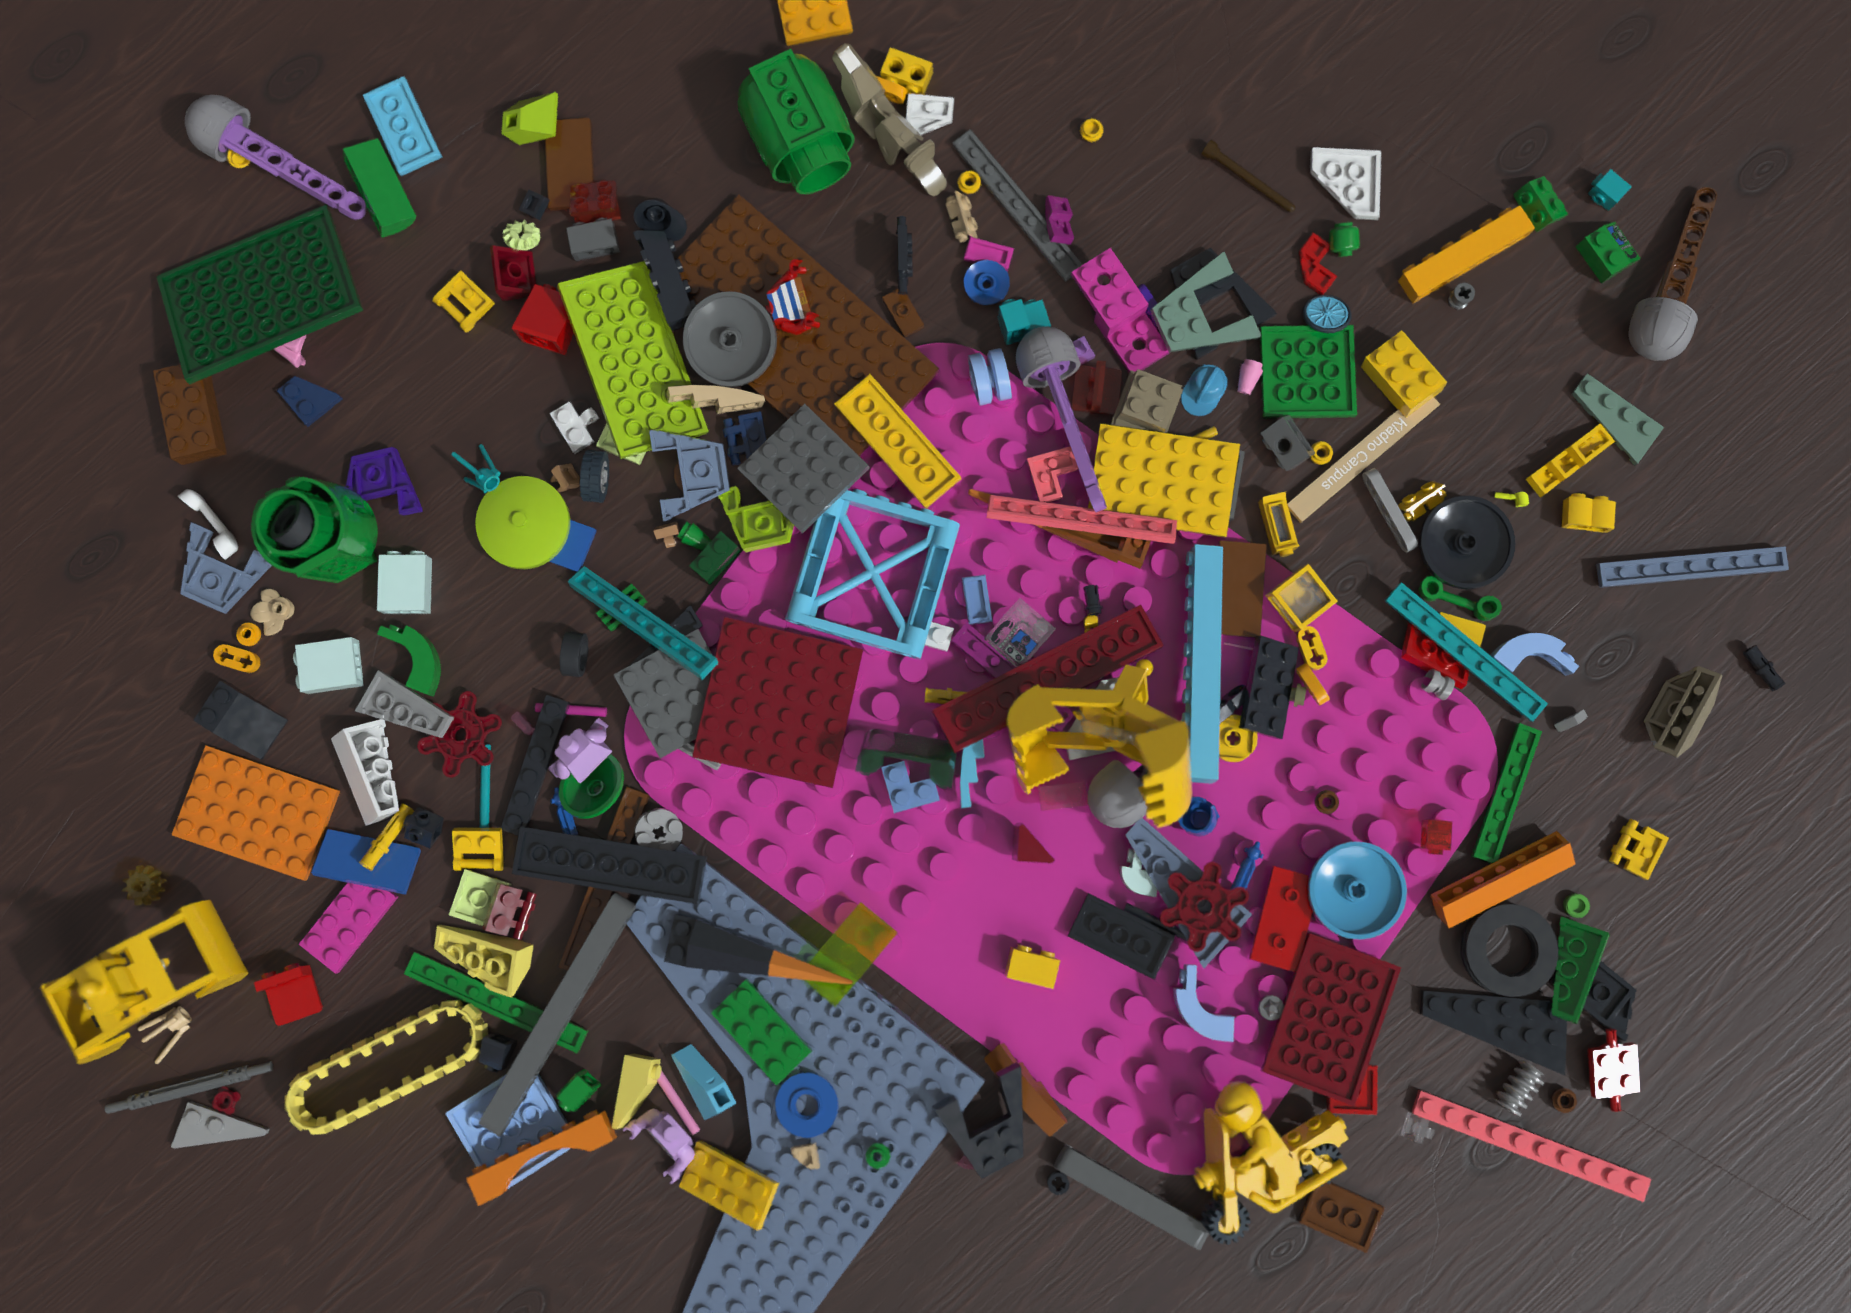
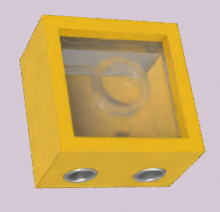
M1309 564L1299 568L1265 595L1293 632L1302 630L1338 602Z

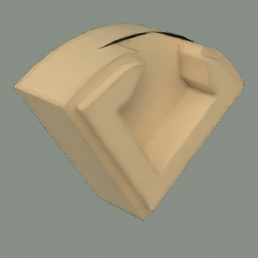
M816 1142L791 1147L794 1158L810 1169L820 1168Z

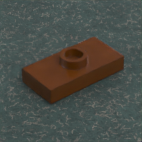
M898 289L882 297L904 338L924 328V324L907 294L899 295Z

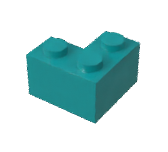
M1009 299L999 306L998 323L1006 345L1021 341L1028 332L1035 328L1051 327L1043 300L1036 301V299H1032L1023 303L1022 299L1017 301Z

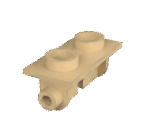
M955 191L956 197H948L946 203L950 219L959 218V220L952 223L955 237L959 239V242L968 240L967 236L969 235L973 238H978L976 234L978 229L977 223L971 217L969 211L971 203L967 196Z

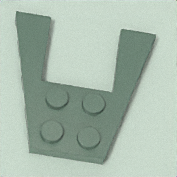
M1225 252L1221 253L1150 310L1168 352L1195 349L1203 346H1215L1229 342H1241L1249 339L1254 340L1261 337L1253 315L1212 333L1195 296V290L1234 273Z

